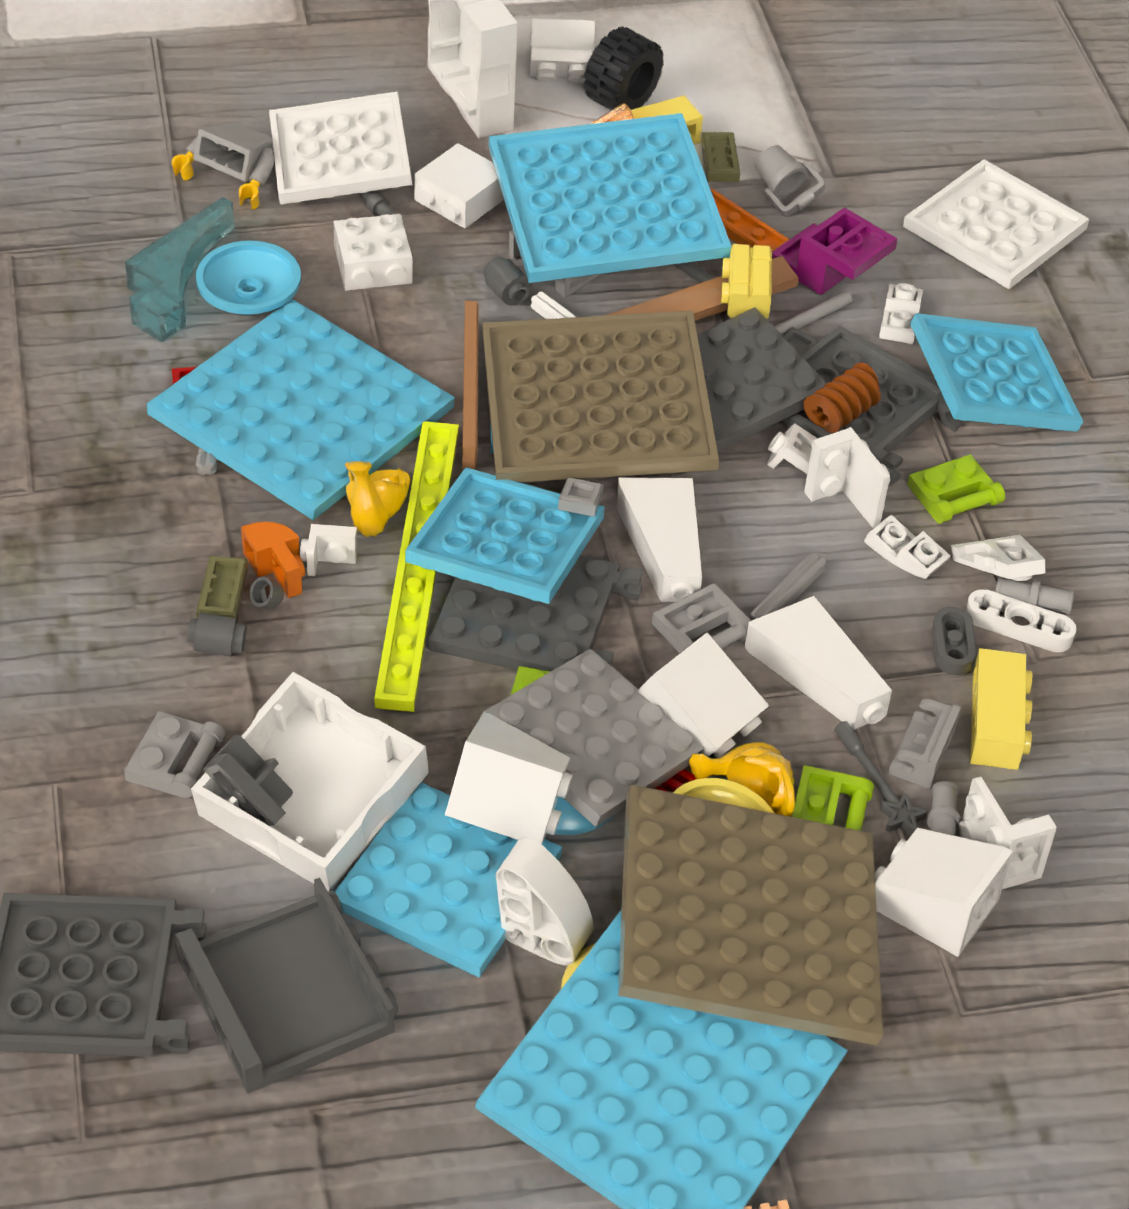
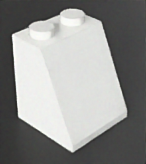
M708 632L652 675L637 690L652 704L660 707L666 716L682 729L688 731L696 741L705 747L703 753L707 757L712 753L716 758L724 755L736 745L732 739L735 734L740 732L745 737L762 723L758 715L769 706Z
M483 712L465 742L445 816L517 840L521 838L533 839L542 845L546 834L554 836L562 812L555 810L558 797L566 798L573 775L566 773L570 757L496 716Z
M917 828L908 841L901 839L893 850L890 858L891 863L888 867L880 866L875 872L876 911L959 957L998 903L1013 851L999 845Z

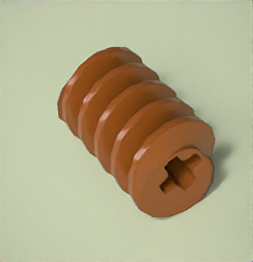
M862 362L847 369L842 375L837 376L833 381L828 382L823 388L816 390L813 395L805 399L803 408L811 422L821 426L827 432L836 433L840 431L842 426H847L852 420L857 419L861 413L867 412L871 406H876L880 402L881 392L875 371L867 363Z

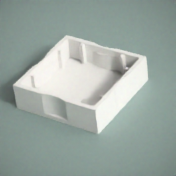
M428 0V68L444 91L453 99L460 113L478 138L514 130L517 21L501 0Z
M292 672L257 712L254 721L241 736L264 761L275 758L279 762L274 771L293 791V795L281 807L286 812L285 815L275 825L268 826L241 810L238 800L233 796L230 798L206 772L191 788L199 816L314 884V879L320 877L327 891L330 892L337 887L382 827L428 775L426 747L380 720L356 712L348 707L339 697Z

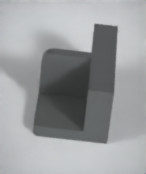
M240 735L233 736L203 770L230 798L233 796L238 800L241 810L268 826L275 825L285 815L286 812L281 807L293 795V791L274 771L279 762L275 758L264 761Z

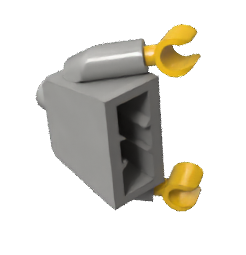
M234 122L201 127L196 138L186 148L187 154H179L173 157L172 168L174 175L176 176L181 172L184 181L191 179L194 176L191 163L196 160L244 182L249 180L250 183L243 184L239 188L240 205H242L245 199L251 198V209L254 210L260 204L258 188L264 186L274 166V151L271 149L272 138L265 133Z

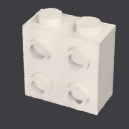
M459 143L415 173L414 200L463 228L471 225L504 200L494 163Z
M384 214L374 217L348 218L333 221L334 248L345 291L412 284V254L401 214Z

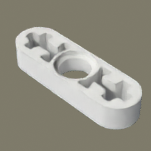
M984 589L974 591L968 599L966 612L971 616L975 626L1057 653L1069 650L1073 644L1076 625L1073 620L1065 615ZM1000 612L1004 613V617H1000ZM1021 616L1026 618L1030 624L1025 626L1018 625L1011 618ZM1038 624L1042 625L1041 630L1036 629ZM1057 631V632H1060L1061 634H1060V635H1056V634H1054V632Z

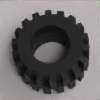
M622 26L616 30L613 29L607 36L602 38L589 58L584 73L585 80L583 85L584 89H586L585 94L591 100L616 114L642 107L651 97L662 74L664 54L661 46L630 28Z

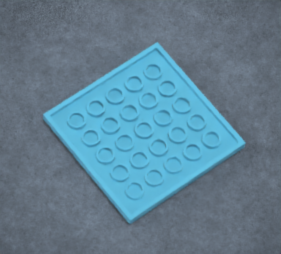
M682 113L489 136L490 153L529 283L730 257L732 246Z
M291 299L148 402L147 414L207 453L211 452L215 458L314 521L346 495V485L350 482L348 470L345 467L346 462H370L373 465L369 470V475H371L421 434L423 421L437 422L452 410L455 397Z
M621 909L478 1098L475 1109L621 1209H743L840 1065L848 1050L825 1035L618 996Z

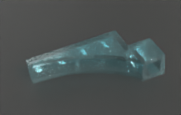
M225 197L220 198L125 261L127 285L130 290L135 292L129 297L133 325L161 343L187 325L185 300L183 297L188 281L205 254L220 239L234 229L233 202Z

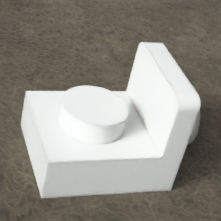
M794 423L784 434L782 432L777 433L771 441L768 450L772 453L767 465L774 469L784 458L807 474L812 443L817 438Z
M311 524L309 539H302L300 558L303 562H307V576L316 575L318 561L356 564L357 527Z

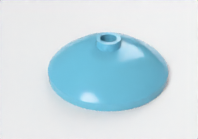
M238 241L220 246L208 253L198 265L196 283L201 296L214 307L237 315H258L278 309L296 295L301 284V270L294 256L277 245L262 241Z

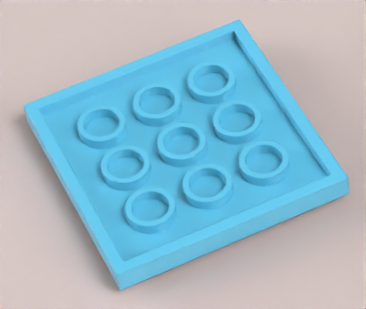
M915 313L910 325L953 419L1045 428L1056 431L1077 432L1084 421L1036 327Z
M466 467L407 547L405 562L423 567L424 569L448 574L462 580L492 587L496 590L526 597L533 601L550 604L604 519L605 506L599 505L595 517L558 510L559 497L561 495L559 493L513 480H496L495 475Z
M421 782L407 801L382 827L336 889L335 893L339 898L343 913L480 978L506 939V930L501 927L496 872L518 840L445 816L450 795ZM544 839L542 845L559 861L562 854V846Z

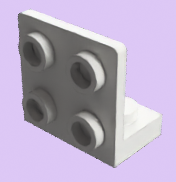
M851 427L813 440L804 493L812 502L843 491L871 527L875 528L881 523L888 484L890 483V474L886 466L876 459L870 451L868 444L861 440Z
M973 778L969 794L966 797L963 818L959 823L961 837L1007 847L1013 851L1002 889L1042 878L1057 828L1050 815L1034 819L1025 818L1011 825L983 778Z

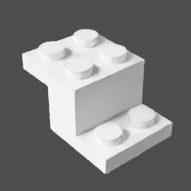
M532 18L530 76H536V79L540 81H553L555 77H568V81L584 82L587 63L594 51L595 21Z

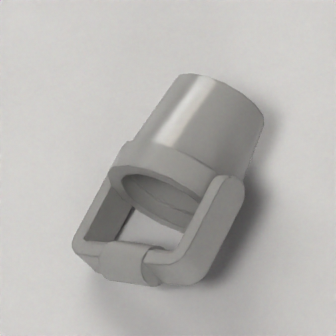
M779 145L769 147L756 160L755 168L768 186V188L763 190L764 194L785 217L791 216L798 210L801 211L825 191L823 178L807 160L802 163L796 161ZM809 174L817 184L793 199L790 204L784 206L779 200L797 192L805 183Z

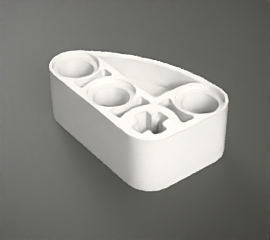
M521 838L496 872L501 927L506 930L505 938L507 941L549 961L567 966L575 961L593 933L592 914L580 888L561 863L539 842L529 838Z

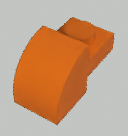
M256 522L242 526L243 554L248 559L257 577L273 573L276 580L281 583L288 598L302 594V577L305 576V567L300 558L299 536L289 527L275 522Z

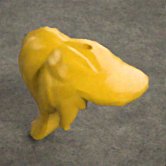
M351 461L345 463L350 482L346 485V494L351 505V518L354 527H357V530L365 537H376L379 533L383 532L388 520L397 514L407 497L411 482L409 473L398 468L397 470H379L369 475V470L373 466L370 462Z
M752 742L737 746L720 758L711 759L704 753H693L689 759L691 771L696 779L707 778L711 775H726L729 781L741 784L758 794L775 814L789 817L792 815L795 806V794L791 763L773 745L765 742Z

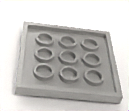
M591 648L483 711L496 716L570 757L566 773L572 774L573 777L565 800L595 827L626 808V795L630 785L654 789L688 767L692 754H702L705 748L688 731L682 729L666 716L660 707L652 704L637 691L638 688Z

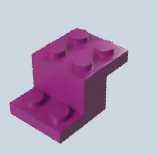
M844 207L820 225L811 224L772 252V259L783 256L798 276L799 282L818 294L823 295L846 277L852 280L856 279L896 249L897 238Z

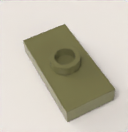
M702 132L701 145L707 182H739L740 167L734 132Z
M209 556L196 610L197 620L200 612L237 618L248 572V559Z

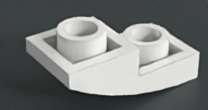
M907 283L889 284L879 335L880 339L913 344L915 334L910 323L915 313H919L923 289H917Z
M892 515L888 516L871 530L864 539V542L883 558L904 571L923 579L928 578L950 558V555L924 531L916 537Z

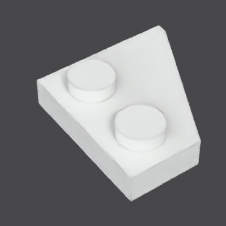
M1021 535L951 545V558L953 561L1007 579L1026 581L1031 579L1033 575L1045 573V558Z

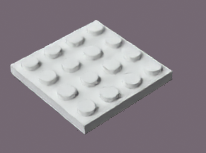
M398 92L269 110L280 204L299 203L307 200L332 198L341 195L412 185Z
M983 159L907 214L904 218L903 227L986 275L998 284L1010 289L1083 233L1088 227L1089 218Z

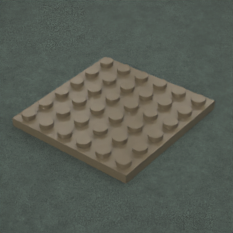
M693 310L482 323L496 480L534 482L567 480V478L583 479L718 470L719 457Z
M630 785L626 795L618 996L878 1045L883 1036L872 833Z

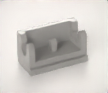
M923 699L919 707L933 712L936 716H930L918 711L914 712L902 743L890 765L888 774L930 789L955 733L961 707L956 705L951 707L934 700Z

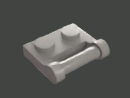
M715 583L654 612L652 616V625L679 653L694 643L692 639L725 622H728L732 627L712 636L718 646L722 649L738 640L744 642L746 641L748 622L751 621Z
M158 711L124 770L125 781L178 797L190 798L192 797L191 788L197 783L196 780L214 747L221 745L226 732L222 726L215 722L201 724ZM191 741L197 742L198 744L183 771L174 775L173 773Z

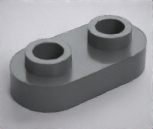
M944 607L935 614L932 626L936 664L946 673L953 675L965 674L973 668L976 657L972 618L965 610L958 607Z

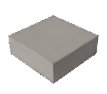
M567 478L559 497L558 510L595 517L603 497L604 485Z

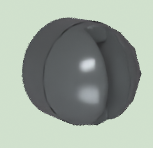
M263 576L257 578L251 585L250 600L257 607L271 609L279 605L284 599V589L281 583L275 579Z

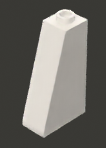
M619 478L617 510L660 601L677 602L701 590L702 570L693 478Z
M815 596L748 622L745 649L842 722L847 721L853 730L867 724L878 723L887 716L892 690Z

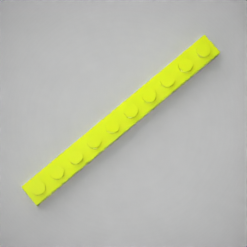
M425 421L422 423L374 697V707L377 709L414 712L437 571L424 569L423 567L405 562L407 547L450 490L459 436L458 424Z

